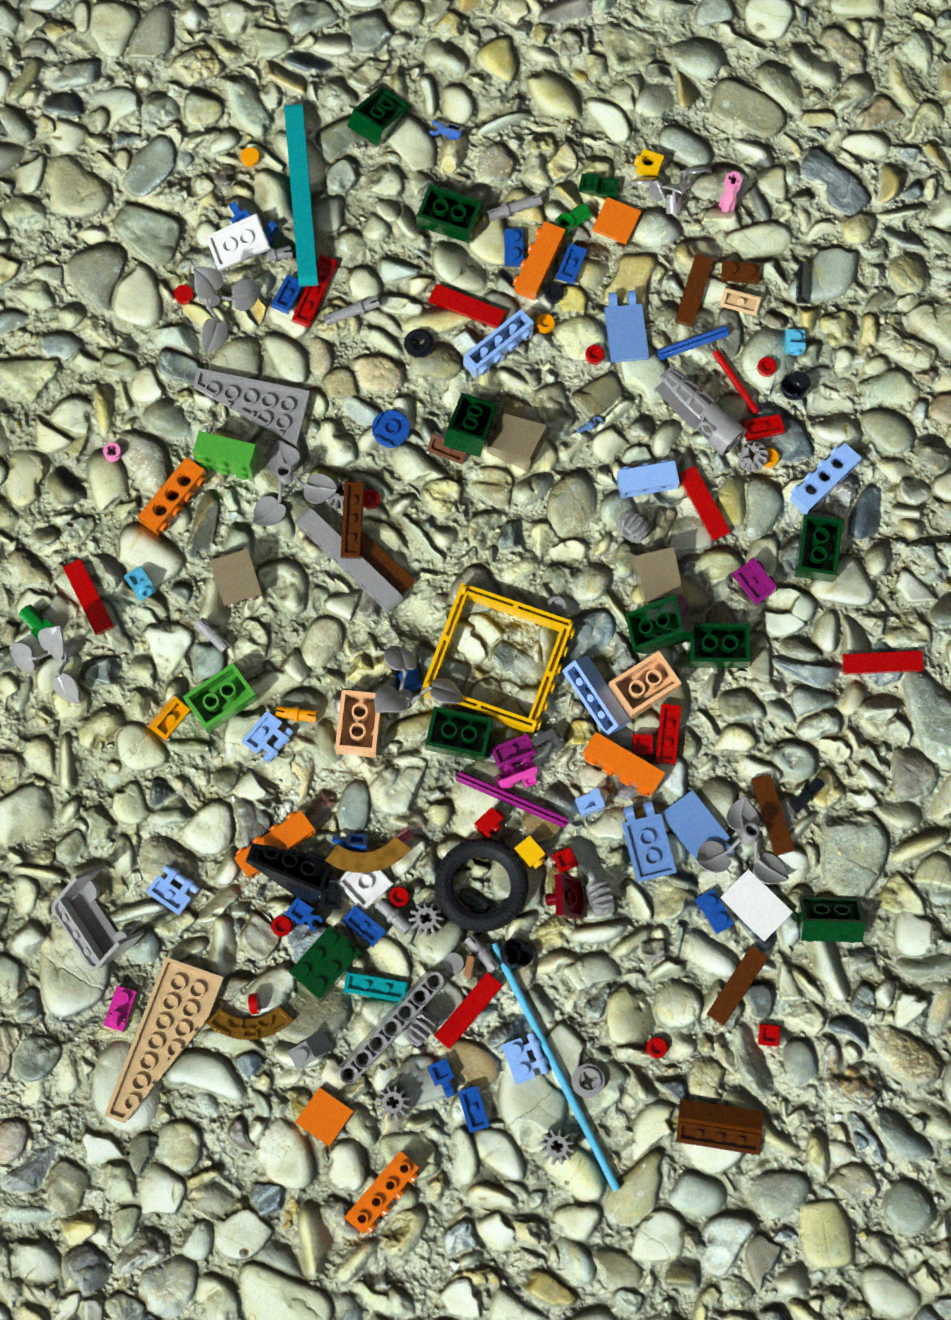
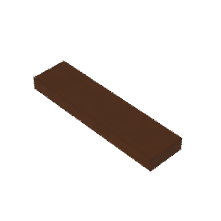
M695 254L674 323L693 328L712 267L713 258Z
M345 481L340 555L344 559H360L364 482Z
M362 531L361 556L403 596L416 581Z
M771 774L751 779L774 856L777 857L794 852L795 849Z
M750 946L706 1015L724 1026L768 957L753 946Z
M680 1099L678 1121L761 1134L763 1112Z
M678 1121L675 1142L759 1156L762 1134Z

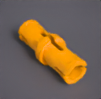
M277 705L276 718L293 719V722L301 720L316 723L317 710L300 709L299 706L292 708Z

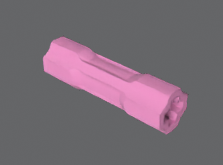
M733 171L726 175L724 192L719 202L722 212L728 213L735 209L737 192L741 187L743 179L739 172Z

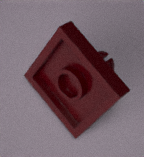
M555 874V893H547L545 902L547 906L556 905V916L573 920H584L583 879L565 874Z

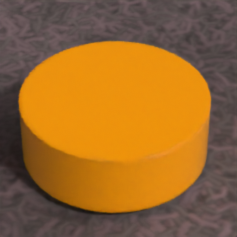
M247 147L241 152L240 157L243 165L254 167L259 163V153L255 148Z
M543 313L537 317L536 328L539 332L549 333L554 329L555 320L552 315Z
M766 448L768 459L763 467L773 468L779 461V453L773 448Z

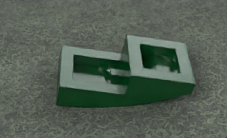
M582 173L578 191L592 196L617 199L621 182L620 179L601 178L600 174Z

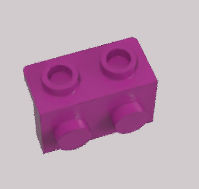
M754 557L732 573L733 578L755 606L774 594L777 588L774 578L766 574L763 564L759 560L756 561Z
M528 734L490 748L499 772L502 770L504 772L511 771L516 768L515 765L523 763V765L529 764L537 756V752L533 748Z

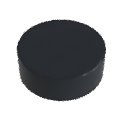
M557 284L548 285L544 291L545 300L550 304L559 303L563 298V289Z

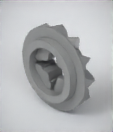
M757 441L748 442L747 445L741 446V451L737 453L739 465L744 470L750 472L761 469L768 459L766 447ZM751 451L756 454L754 455V462L748 458Z
M584 1064L574 1071L571 1082L574 1091L579 1096L592 1098L596 1097L603 1090L605 1078L603 1072L597 1066ZM584 1073L589 1078L596 1077V1079H594V1081L591 1082L592 1090L590 1087H588L587 1084L580 1086V1084L585 1080Z

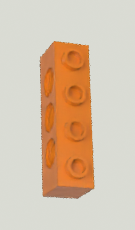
M186 457L138 515L140 523L158 536L161 532H165L170 526V521L173 517H177L181 513L182 506L192 500L198 487L201 488L205 484L207 477L205 470ZM184 480L191 481L188 485H182ZM172 495H178L176 500L169 499ZM161 509L167 510L163 515L157 514Z

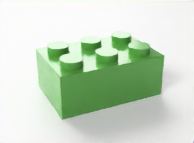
M198 432L193 449L197 465L205 471L212 469L222 475H236L237 478L247 480V478L253 479L259 461L256 444L207 432Z
M234 663L183 696L186 704L207 734L257 701L256 694Z

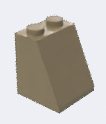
M504 413L502 419L498 418L494 425V429H496L494 434H490L486 440L487 453L529 472L545 441L547 426Z
M665 543L629 552L638 589L643 601L651 604L659 601L660 598L683 593L673 546Z
M247 546L209 557L224 606L228 605L230 608L239 605V601L247 599L250 602L259 598L258 595L262 593Z

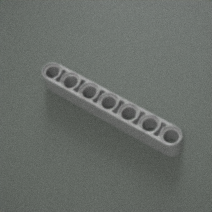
M308 508L295 520L298 527L386 612L390 613L403 600L402 595L362 556L360 559H344L340 557L341 536L313 509Z
M426 971L338 1066L336 1071L337 1077L345 1084L354 1083L442 988L444 984L443 976L436 971ZM435 975L437 982L435 985L430 986L428 980L430 976ZM421 990L423 997L420 1001H416L414 995L417 991ZM403 1006H408L409 1013L402 1017L400 1009ZM393 1021L395 1024L393 1031L387 1032V1023ZM379 1037L381 1040L380 1045L375 1048L372 1047L371 1042L373 1038ZM364 1052L366 1060L363 1063H358L357 1056ZM351 1068L352 1075L347 1079L343 1078V1071Z

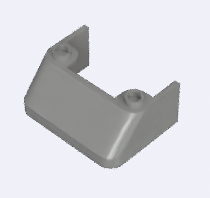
M101 866L75 876L52 904L55 916L88 967L92 970L102 968L129 950L144 934L143 930L132 935L126 930H120L116 933L97 904L96 899L99 897L100 887L94 878L102 870Z

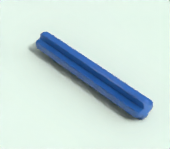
M722 326L657 350L660 360L722 339L729 335V330L727 326Z

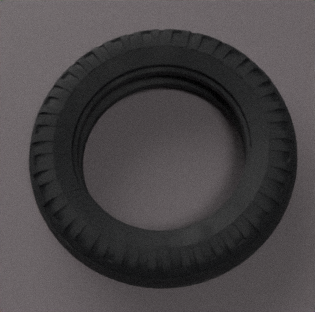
M477 838L458 844L444 856L435 876V895L443 913L457 926L473 932H490L508 925L519 915L528 896L529 880L522 860L510 847L492 839ZM484 857L495 860L504 867L509 875L511 883L509 896L502 906L492 912L475 913L469 911L458 902L454 895L452 884L456 871L462 864L474 858Z

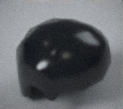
M795 371L792 375L788 376L786 374L779 386L780 391L788 400H801L807 395L811 381L805 373Z
M510 938L502 944L500 956L508 968L521 969L531 963L533 950L531 946H526L523 943V939Z

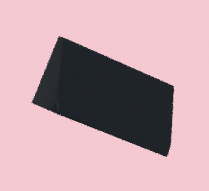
M800 261L797 267L795 302L810 304L811 269L804 261Z

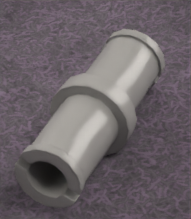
M204 617L195 623L194 627L206 637L208 642H212L222 654L230 648L231 644Z
M381 898L376 903L375 908L387 918L389 924H394L403 935L411 930L412 924L400 914L401 911L395 910L384 898Z
M472 934L471 938L468 937L464 943L474 952L475 958L481 960L490 973L495 972L501 966L489 952L490 949L485 947L475 934Z

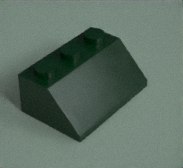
M799 896L798 915L801 941L863 943L866 922L860 898Z

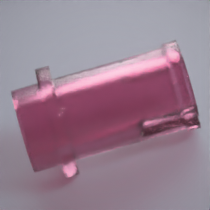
M409 827L395 835L404 843L415 838Z

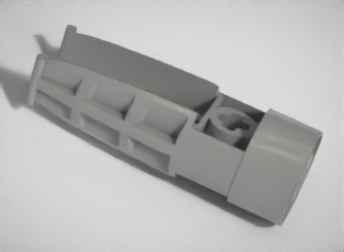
M672 365L660 375V379L663 382L654 389V392H658L665 402L692 429H696L719 454L722 456L726 455L739 443L747 430L732 416H728L716 405L717 402L690 379L674 369L675 366Z

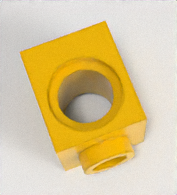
M643 149L641 155L638 154L634 165L637 166L636 174L658 178L663 165L664 155Z
M530 835L514 848V852L529 870L533 867L537 869L545 862L543 858H545L546 853Z

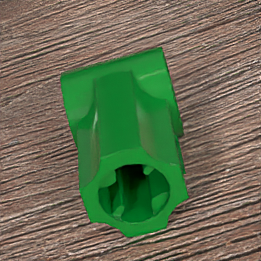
M581 203L568 213L560 214L556 226L566 229L565 237H568L572 234V230L590 219L592 214L588 206Z
M31 604L23 607L18 614L21 620L31 629V633L38 641V633L41 629L54 627Z

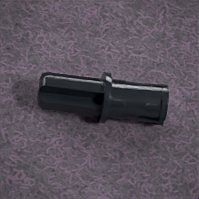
M815 778L805 789H801V793L789 805L794 811L799 813L809 801L814 800L813 797L825 786V783L820 778Z

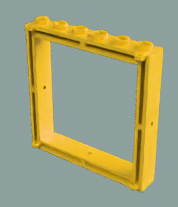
M461 582L421 691L429 685L432 686L433 680L438 678L467 600L559 631L528 718L463 695L462 703H444L478 716L492 718L495 722L534 735L535 729L539 730L543 719L540 716L542 711L546 712L549 704V701L546 700L548 693L552 694L556 685V682H553L555 675L559 676L562 669L560 660L567 655L569 646H566L568 639L572 640L575 633V628H572L574 621ZM431 690L427 691L425 694L422 695L424 697L434 700L430 696Z

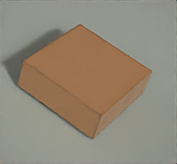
M467 955L464 979H472L475 964L474 956Z

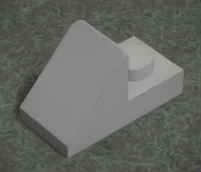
M323 1031L306 1038L305 1042L287 1052L296 1069L299 1070L333 1051L334 1048Z

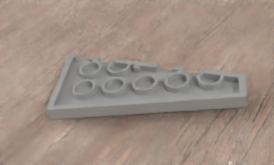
M201 368L197 369L193 384L196 390L293 445H298L310 398V391Z

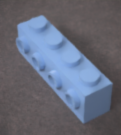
M520 309L463 356V365L475 378L480 374H486L491 365L502 361L507 352L514 351L523 339L527 340L532 336L534 322Z
M588 656L574 660L562 670L605 736L619 732L631 722Z

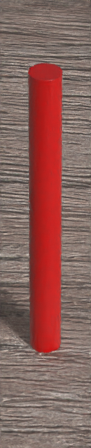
M719 349L715 350L712 354L752 413L754 415L758 414L760 409Z

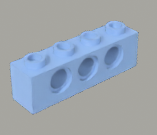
M846 443L841 447L837 445L831 451V456L827 460L824 458L817 465L818 469L814 473L810 471L805 476V482L801 486L797 484L790 493L792 495L789 501L803 514H809L859 465L862 457ZM833 463H839L841 468L835 467ZM825 475L828 478V480L824 481L820 478V476ZM807 488L814 489L815 493H809Z

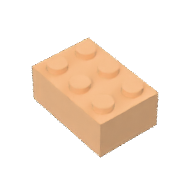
M657 651L610 681L608 687L630 720L679 690L681 681L660 651Z
M342 690L335 745L336 754L376 758L381 713H376L374 700L376 693Z

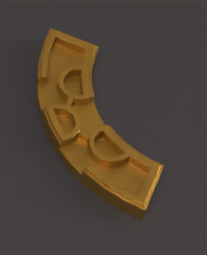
M396 836L382 847L368 852L349 850L337 843L325 861L349 872H375L398 862L410 851L411 847Z
M279 1005L268 1014L253 1019L239 1018L219 1008L206 1024L227 1037L240 1040H257L282 1031L294 1019Z

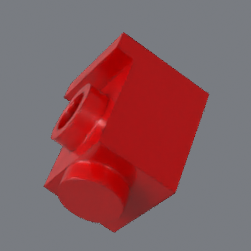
M491 807L474 823V828L484 838L491 839V833L496 834L503 825L501 823L506 817L499 809L494 810Z

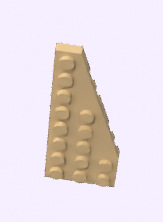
M165 957L108 1104L105 1117L122 1123L127 1122L210 1018L224 977Z

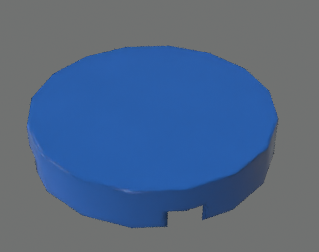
M388 410L379 413L374 418L372 434L376 442L381 446L395 448L404 444L408 439L410 424L407 417L401 412Z

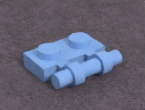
M266 711L241 742L256 755L262 749L267 753L262 759L269 763L272 758H276L279 754L280 748L290 741L289 738L294 732L289 728L283 733L279 731L283 723ZM273 736H276L278 740L272 747L269 746L267 743Z
M167 864L163 869V872L168 875L166 879L158 875L146 893L180 916L192 900L186 893L190 890L197 894L200 887L195 884L193 879L186 878L180 874V870L172 868ZM174 880L183 885L180 890L171 884Z
M535 1033L527 1035L529 1043L526 1045L523 1044L521 1038L501 1045L516 1085L536 1078L533 1069L538 1067L542 1075L549 1072L547 1058H544L542 1054L540 1040H537ZM530 1050L533 1051L536 1059L532 1063H530L527 1051Z

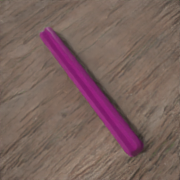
M459 771L456 776L457 782L565 828L569 821L567 816L464 771Z

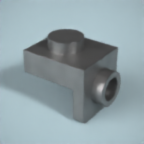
M553 728L546 732H543V730L532 736L531 743L535 750L550 742H553L557 751L562 749V737L558 732L555 733Z

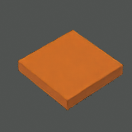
M607 197L593 225L592 231L627 245L641 215V210Z
M319 1087L295 1123L330 1147L354 1111Z

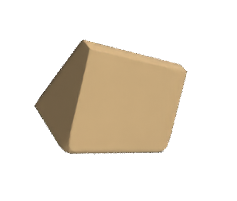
M725 287L720 306L756 316L762 296Z

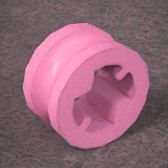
M111 442L103 448V453L108 461L116 462L121 458L122 452L118 444ZM112 449L114 451L116 449V454L109 456V450Z

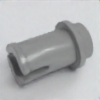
M290 245L268 250L270 262L274 261L275 263L276 260L292 258Z

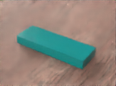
M347 971L343 992L398 1002L406 994L408 982Z

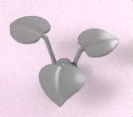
M691 167L681 170L680 173H683L682 181L676 185L667 184L661 186L659 178L639 177L627 182L625 187L630 184H656L661 194L662 202L666 203V214L681 213L683 193L694 186L692 183H685L686 177L690 174L701 172L711 174L712 168ZM662 188L673 190V193L667 194L666 198Z
M195 267L193 271L196 294L199 301L207 305L206 309L210 311L215 319H207L201 329L202 348L204 352H210L223 345L228 336L226 324L219 322V318L212 307L217 306L220 299L234 301L236 310H249L257 302L260 289L253 281L241 279L233 287L232 294L234 297L221 296L217 294V290L223 285L222 274L211 267Z
M277 440L270 453L269 467L279 478L277 482L279 485L278 500L272 496L261 498L254 508L253 523L266 527L275 525L284 518L286 508L280 504L282 501L283 484L288 485L296 480L301 486L305 487L303 492L305 499L310 503L319 504L325 502L336 493L337 486L335 482L328 476L319 473L310 475L307 478V484L302 482L292 471L300 463L298 451L281 440Z
M61 625L45 627L39 631L38 639L42 648L48 651L46 653L33 656L32 648L24 642H14L9 646L10 654L15 664L25 672H30L35 668L34 660L48 655H52L57 661H63L57 671L58 676L52 678L53 688L57 695L67 702L75 704L82 702L79 686L75 678L68 673H62L66 664L70 662L68 658L77 652V648L70 640L64 642Z
M390 646L384 654L385 663L394 670H403V676L398 692L390 685L378 688L374 700L376 713L406 712L410 703L414 704L418 698L431 690L430 696L438 702L450 704L463 702V697L456 684L446 678L434 679L432 686H427L413 698L411 691L404 689L407 669L414 670L416 668V657L411 651L401 646Z
M746 796L736 801L730 807L726 816L727 823L732 829H741L738 839L726 851L718 842H705L697 853L696 862L701 868L709 872L719 873L725 871L731 865V860L727 854L740 842L744 845L754 844V860L757 862L753 866L755 877L765 884L781 883L789 879L784 865L773 854L763 853L758 858L759 840L756 838L760 833L758 827L760 818Z

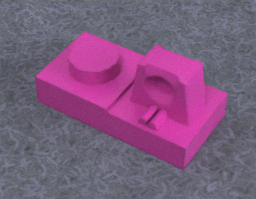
M531 762L518 766L511 771L495 775V779L501 788H510L520 780L525 787L537 784L535 774L538 773L535 764Z
M117 986L103 1026L124 1032L138 992Z

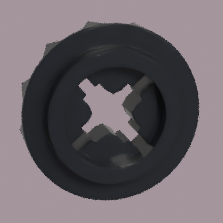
M412 330L404 339V349L408 355L414 358H424L428 354L430 355L434 349V338L426 330ZM415 341H423V347L421 348L420 346H418L417 348H415Z

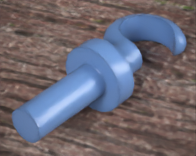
M596 416L592 419V422L587 421L585 426L578 428L577 432L581 433L587 429L591 431L596 426L595 420H600L601 425L604 424V421L601 417Z

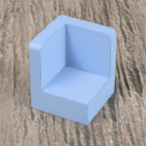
M599 788L592 789L589 794L575 799L581 818L605 809Z

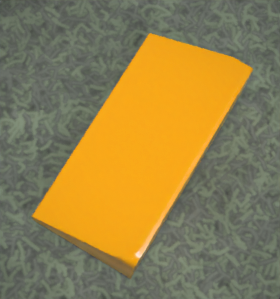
M172 696L148 724V727L166 740L191 709L179 698Z

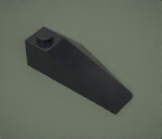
M254 843L251 844L245 861L294 896L312 904L316 902L322 893L331 864L325 861L327 857L315 852L307 851L302 853L290 848L288 850H281L275 846Z

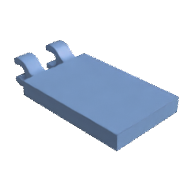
M635 290L628 291V305L623 306L617 305L616 292L609 293V307H604L610 362L648 360L649 352L642 304H636Z
M693 790L661 813L663 820L695 860L699 848L705 842H718L723 846L724 851L730 847L726 842L730 839L729 835ZM732 850L727 856L730 857L735 851Z
M652 801L643 804L646 814L644 818L635 819L632 806L623 809L627 822L621 825L637 883L677 873L661 813L655 815Z

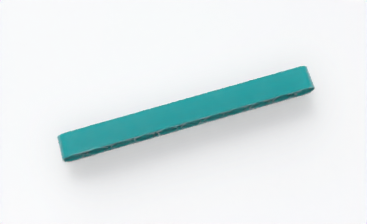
M303 103L284 105L298 282L299 287L318 286Z

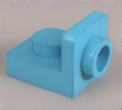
M786 329L784 353L794 356L804 354L806 349L805 330Z
M141 566L124 575L139 601L156 592L155 587Z

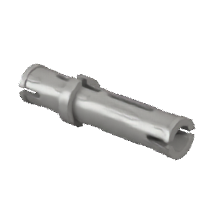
M537 193L512 203H503L497 208L486 210L487 219H489V222L504 217L509 218L510 215L542 205V198Z
M377 296L361 302L358 300L353 305L323 315L326 326L359 314L364 315V312L379 308L380 304L377 301Z

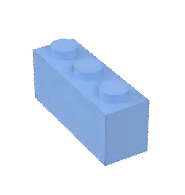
M662 460L658 464L652 465L644 463L635 468L630 466L623 467L617 471L616 476L621 499L678 489L680 483L675 461L669 462V460Z

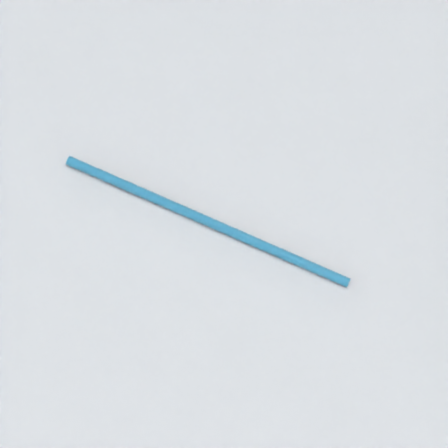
M498 942L492 944L491 948L501 964V968L537 1040H540L541 1048L613 1192L620 1189L621 1187L511 968H508L501 959V948Z

